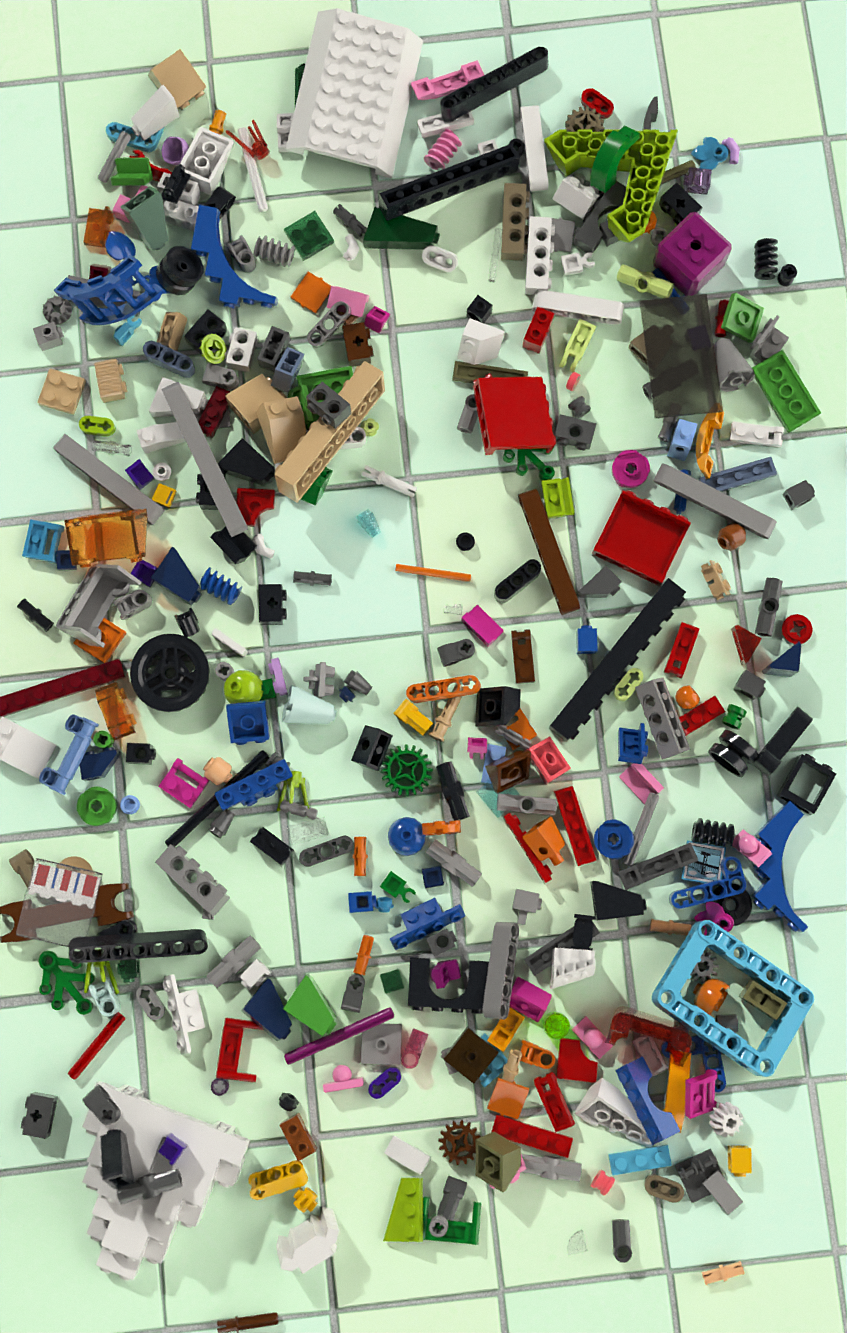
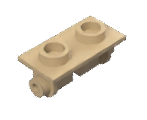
M710 560V566L708 563L702 565L701 572L706 582L711 580L715 582L709 585L713 597L720 600L724 598V593L725 595H731L729 591L731 586L727 579H723L721 575L723 570L720 564Z

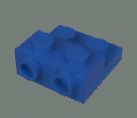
M265 701L226 705L231 743L244 745L247 742L264 743L266 740H269L270 730Z

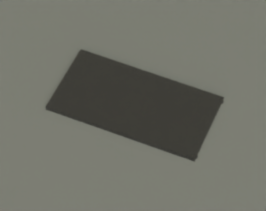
M707 294L640 300L654 418L723 412Z

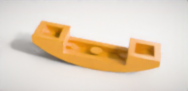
M715 403L706 414L696 440V460L699 469L706 479H710L714 463L708 455L714 429H721L725 414L719 403Z
M670 1050L669 1076L663 1111L672 1113L680 1129L679 1133H681L685 1116V1083L690 1078L691 1052Z

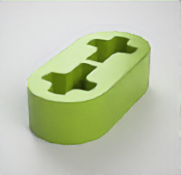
M84 416L79 421L80 429L88 435L108 437L113 435L116 430L113 421L105 417ZM88 421H90V423L95 426H89L88 429H86L84 424H87ZM106 423H108L111 428H107V431L99 426H106Z

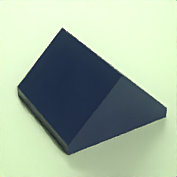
M800 642L796 643L763 669L762 673L792 677L798 673L802 644Z

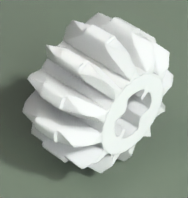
M730 1102L725 1104L719 1103L718 1108L713 1107L714 1113L709 1115L712 1119L709 1124L717 1135L719 1134L727 1138L728 1136L734 1137L735 1131L740 1132L739 1126L744 1125L741 1121L744 1116L739 1107Z

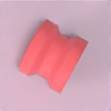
M601 1169L594 1177L590 1186L594 1189H599L600 1193L605 1196L613 1186L615 1178L612 1176L608 1177L605 1171Z

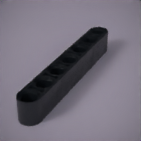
M542 46L536 47L443 97L440 101L442 119L447 122L454 121L546 71L549 67L547 48Z
M201 929L76 937L69 942L68 956L74 963L198 955L206 952L208 942L206 933Z

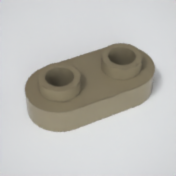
M657 1174L647 1176L644 1181L645 1190L652 1196L672 1203H677L684 1197V1189L677 1181ZM652 1181H657L655 1188L650 1186ZM671 1188H676L674 1195L670 1194Z

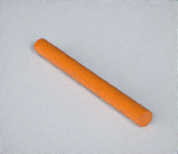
M396 564L395 569L398 572L468 582L471 580V574L402 564Z

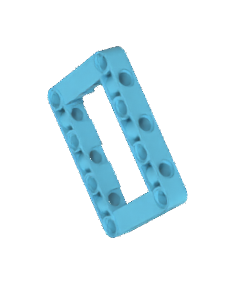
M710 920L698 921L692 926L651 996L652 1002L657 1008L753 1075L769 1077L775 1072L814 1003V994L810 989ZM702 926H705L707 929L706 935L702 934ZM706 947L787 1003L778 1019L774 1020L757 1050L748 1045V1041L738 1034L715 1022V1018L681 998L680 991L685 982L690 980V974L696 964L700 963V957ZM735 948H737L739 951L738 958H736L734 955ZM768 971L771 973L770 981L766 977ZM663 993L667 995V1001L665 1003H663L661 1000V995ZM800 993L803 995L802 1003L799 1001ZM696 1015L700 1019V1023L698 1026H696L694 1023V1018ZM729 1038L732 1040V1047L730 1049L727 1046ZM762 1061L765 1064V1069L763 1071H761L760 1069V1063Z

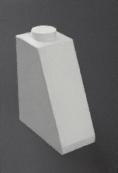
M164 85L131 117L133 132L137 137L140 135L144 141L180 117L175 99Z
M162 377L149 408V413L152 417L174 416L161 389L176 383L175 381ZM180 383L194 415L200 414L201 409L204 410L208 402L205 393Z

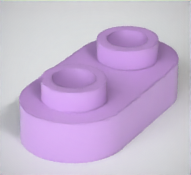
M279 657L271 659L272 663L268 665L271 675H275L276 681L273 682L275 693H279L280 696L287 695L288 692Z

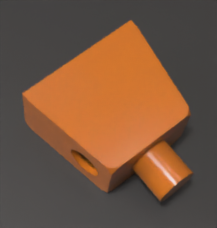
M551 816L536 823L523 836V839L540 861L550 858L554 866L564 861L559 851L565 845V842Z

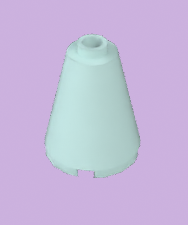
M290 686L286 697L287 701L284 704L282 722L330 724L331 721L335 720L337 710H334V705L297 686Z

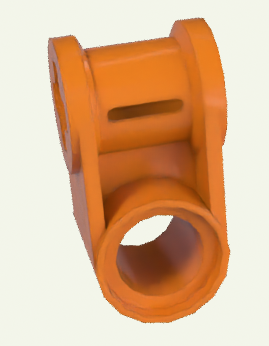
M526 1040L521 1041L522 1047L520 1052L522 1057L520 1061L544 1069H549L555 1064V1056L550 1050ZM543 1054L551 1055V1063L543 1064L540 1061Z

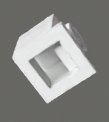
M256 959L240 976L242 979L241 983L248 990L255 985L258 987L266 979L264 975L268 976L272 971L259 959Z

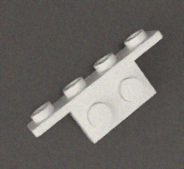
M174 974L164 976L163 988L167 992V1006L172 1013V1028L177 1036L176 1046L181 1055L192 1052L188 1032L205 1028L197 989L178 993Z

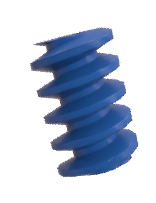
M209 567L201 578V590H207L208 594L214 593L215 598L220 597L221 601L227 600V604L232 605L238 599L243 586L238 589V582L231 585V578L224 581V574L218 578V571L211 574L212 568Z

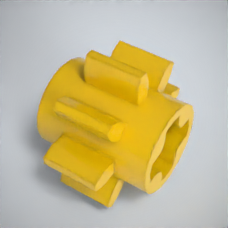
M306 1187L304 1190L299 1188L293 1196L296 1199L293 1204L303 1213L307 1209L312 1212L318 1204L315 1201L318 1197L317 1194L309 1187Z

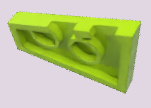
M401 1178L383 1241L423 1242V1178Z

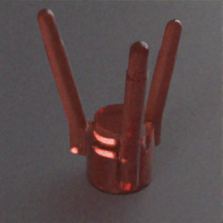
M252 120V124L257 135L251 126H248V130L255 140V143L251 146L252 150L229 130H226V133L243 147L252 158L256 156L258 160H262L270 153L255 120Z

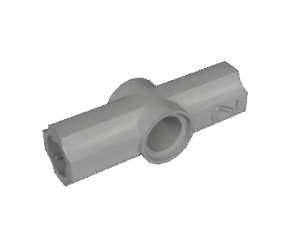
M498 793L497 810L551 816H555L557 799ZM525 799L531 801V807L528 810L522 808V802Z
M436 839L426 851L430 857L442 864L441 866L452 875L458 876L471 887L476 884L482 875L479 870L467 863L465 858L454 850L451 851Z
M250 935L236 949H232L206 977L216 988H219L229 977L240 971L247 964V961L262 947Z
M522 1154L526 1169L522 1171L523 1173L536 1174L542 1178L558 1180L559 1178L580 1182L581 1163L564 1161L554 1156L544 1155L540 1157Z

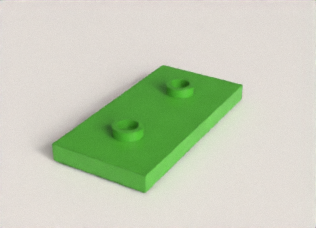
M783 349L752 367L755 374L754 378L788 433L821 414V411Z

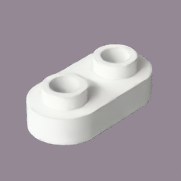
M428 246L422 252V259L427 265L442 271L452 272L458 266V257L454 253L437 246ZM430 252L435 253L434 258L430 256ZM448 258L452 260V264L447 263Z

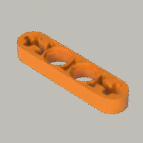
M473 675L410 685L406 690V695L413 703L473 695L479 692L481 683ZM470 681H473L475 683L472 689H470L469 686H465L469 685ZM456 683L458 686L455 692H448V686ZM433 686L439 687V692L436 695H430L429 693L430 688ZM415 690L420 692L416 698L411 695L414 694Z

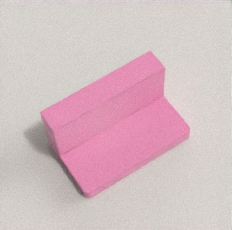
M333 285L331 286L327 308L330 309L335 303L342 301L350 306L351 315L362 317L370 295ZM341 305L337 311L346 313V307Z
M631 764L619 776L643 804L646 803L649 793L658 794L664 789L642 764Z

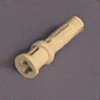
M457 684L454 685L452 692H455L457 690ZM462 696L448 698L441 715L435 719L436 724L432 732L428 734L430 737L444 742V736L448 728L452 726L451 720Z

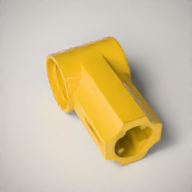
M405 699L393 714L403 723L410 725L420 735L424 736L433 725V722L420 713L413 703Z

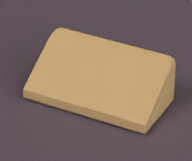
M166 312L156 342L178 351L187 323V317L180 312Z

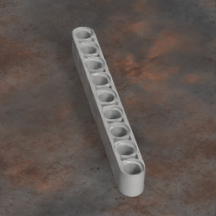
M179 381L161 389L230 536L233 537L248 530L247 524Z

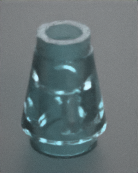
M369 509L356 516L357 523L371 538L381 533L375 516Z

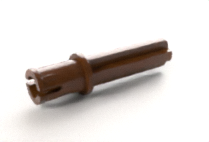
M277 1312L217 1320V1326L226 1325V1327L217 1328L218 1333L233 1331L239 1333L240 1330L277 1325L279 1322Z

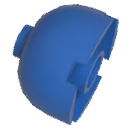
M403 817L393 822L389 828L388 841L393 851L400 855L410 856L421 851L425 845L426 835L422 833L421 822L415 818Z

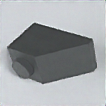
M605 566L578 591L577 595L585 598H607L610 594L614 596L621 589L619 586L622 581Z

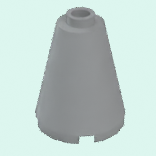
M718 339L713 345L719 388L723 392H732L739 390L738 386L742 384L747 386L755 377L754 370L730 339Z

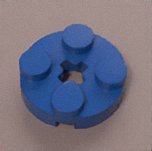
M611 819L602 823L599 829L597 828L594 834V844L597 850L605 857L620 859L631 852L634 844V835L628 825L620 820ZM613 834H616V837L619 838V841H617L616 844L613 845V843L609 841V838H612Z

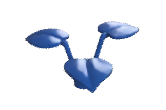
M109 232L105 246L110 257L120 261L124 260L128 255L133 257L136 255L135 245L130 238L120 232ZM153 266L149 271L150 275L143 277L149 279L148 282L151 286L156 283L163 288L156 277L157 266ZM130 276L121 284L133 296L132 286L139 282L137 280L134 281L133 277ZM111 289L104 293L105 303L126 301L116 289ZM165 290L163 294H169L170 292Z

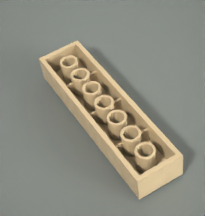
M366 361L361 366L356 367L350 380L345 381L342 390L338 393V395L350 403L352 414L336 429L331 425H326L321 417L310 425L307 434L299 439L296 448L287 454L284 463L280 464L275 470L274 475L280 493L296 503L299 502L385 392L383 371Z

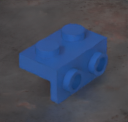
M640 723L638 730L619 727L618 761L642 764L643 757H647L648 745H645V742L647 741L648 731H645L644 723Z

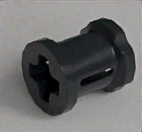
M786 264L782 267L777 276V281L781 286L787 287L793 283L797 275L795 266Z

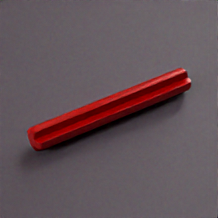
M118 1012L113 1016L68 1071L69 1077L74 1080L79 1077L125 1021L124 1015Z

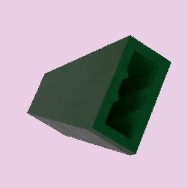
M374 207L363 244L364 248L424 250L428 246L438 244L440 233H438L437 225L404 215L386 221L381 210Z

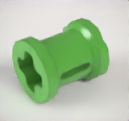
M99 731L94 735L93 739L97 747L104 749L113 746L114 737L108 732ZM103 736L108 738L105 740V744L100 742L103 740Z

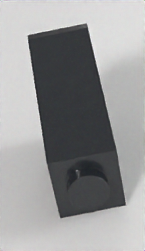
M243 438L218 462L219 468L224 469L226 474L262 486L266 483H271L275 479V467Z
M590 881L594 915L596 916L595 921L644 915V911L647 910L646 900L642 899V895L599 881Z
M119 1129L107 1131V1134L100 1136L103 1181L114 1190L135 1184L126 1134Z

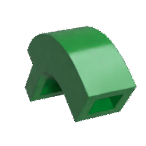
M624 125L618 132L613 130L607 136L594 160L590 186L606 193L616 183L619 162L624 153L639 139V132Z

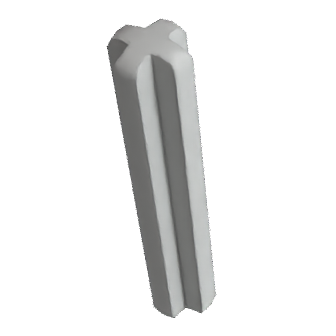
M124 131L120 133L97 177L101 182H108L116 167L115 159L122 156L131 139L128 133Z

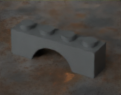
M617 180L606 193L603 192L604 195L601 199L598 198L595 201L591 214L589 212L586 214L582 221L584 224L581 228L577 227L572 235L574 237L573 245L585 253H594L601 243L603 234L598 227V220L603 215L611 213L623 205L626 186Z

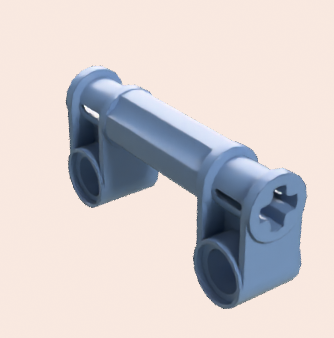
M75 714L70 715L65 723V729L74 733L75 736L59 769L56 771L49 767L44 768L39 776V782L65 795L70 780H73L82 758L92 741L91 736L99 724Z

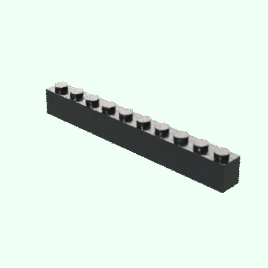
M669 578L664 582L549 726L550 730L566 742L569 739L572 741L580 732L577 730L581 724L586 725L592 717L589 715L593 709L597 711L603 703L602 697L605 694L609 696L614 690L615 686L613 683L617 679L619 681L622 680L627 673L625 668L628 665H634L639 658L637 653L640 650L645 651L651 643L648 641L652 635L656 637L662 629L661 623L664 620L668 622L673 616L672 609L675 606L679 608L684 602L685 598L683 596L686 593L684 589Z

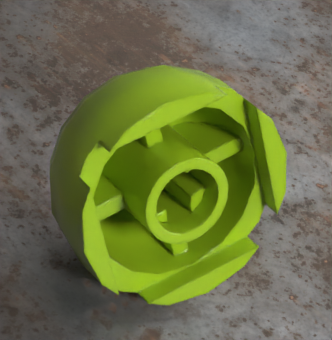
M238 670L233 672L224 683L225 698L230 704L260 701L263 695L261 690L262 680L258 675L250 671Z

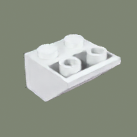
M574 172L562 180L553 200L583 219L588 212L590 213L593 210L595 201L598 198L601 199L603 192L590 186V181L583 174Z

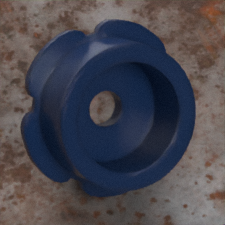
M344 686L342 689L339 688L341 692L339 697L346 703L348 701L353 702L356 695L347 686Z

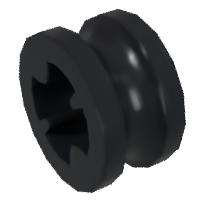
M520 139L511 140L509 144L517 145V148L519 147L517 153L521 157L525 147L523 141Z

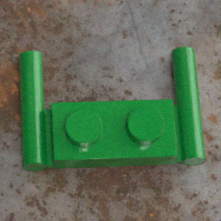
M423 1197V1240L478 1245L482 1202H473L472 1223L447 1220L448 1228L446 1234L442 1237H435L429 1230L432 1219H428L429 1197ZM436 1223L435 1228L438 1227L437 1229L441 1230L443 1225L440 1226V1223Z

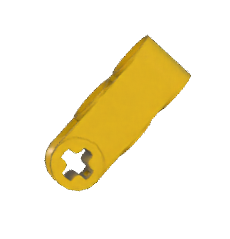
M294 1160L283 1165L252 1173L248 1177V1182L251 1185L250 1197L254 1200H262L265 1197L303 1187L308 1182V1176L302 1162Z

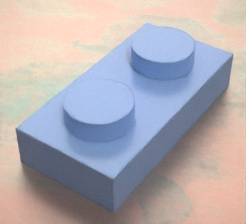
M487 744V753L481 779L482 783L492 784L485 766L505 757L506 747Z

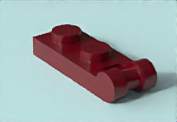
M218 386L215 387L198 422L203 434H206V437L211 439L214 437L229 407L225 396L230 391ZM206 423H208V424H210L211 426L208 428V427H206L205 425H206Z

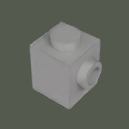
M54 321L33 328L38 346L42 352L64 345L62 341L64 337L61 326L57 327Z

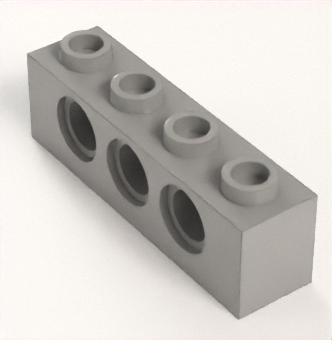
M664 677L652 679L636 686L638 699L643 707L644 715L647 718L661 759L670 758L691 750Z
M170 844L155 863L209 914L216 915L231 898L226 893L228 890L220 883L217 885L213 881L214 877L205 870L203 872L199 868L201 866L200 863L194 858L189 859L186 856L187 851L179 845L175 847ZM183 861V868L178 870V864ZM194 874H197V879H196V881H195L194 883H192V882H191L192 876H193ZM210 886L211 891L205 896V889Z

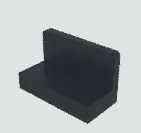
M226 526L221 531L214 532L210 537L234 564L244 562L257 548V545L245 532L231 537Z

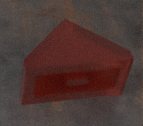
M735 625L731 631L742 666L749 662L762 638L739 625Z

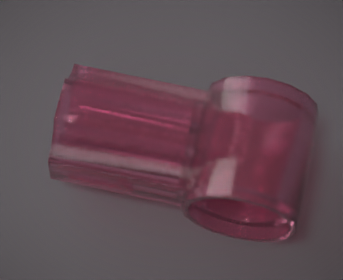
M415 1028L412 1029L401 1057V1063L405 1068L412 1069L417 1066L429 1034ZM407 1054H413L416 1057V1062L413 1065H407L404 1062V1057Z

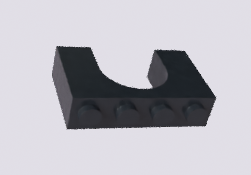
M410 957L408 1006H412V1010L423 1011L424 1007H432L431 1011L443 1012V1008H451V1012L463 1013V1009H471V1013L483 1014L489 961L469 960L468 984L465 991L454 999H444L437 996L430 987V958Z

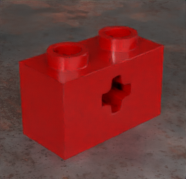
M537 307L523 339V348L540 354L553 323L555 313Z

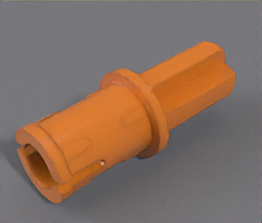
M369 935L363 936L359 953H356L358 957L353 970L354 973L366 974L369 958L372 957L370 953L374 937Z

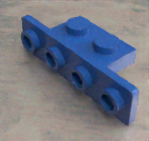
M283 759L215 792V796L222 810H226L240 802L243 806H252L258 802V799L274 795L275 791L278 790L277 784L291 778L293 775L286 760Z
M436 898L430 899L400 914L407 930L391 937L390 941L395 950L405 948L408 944L421 940L434 931H440L445 926L460 921L461 918L465 917V913L460 904L442 912Z

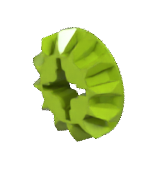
M216 334L206 335L201 340L202 344L199 348L203 353L201 356L205 357L206 362H210L212 365L223 362L226 358L225 352L227 351L225 342ZM209 347H212L218 351L213 352L209 349Z

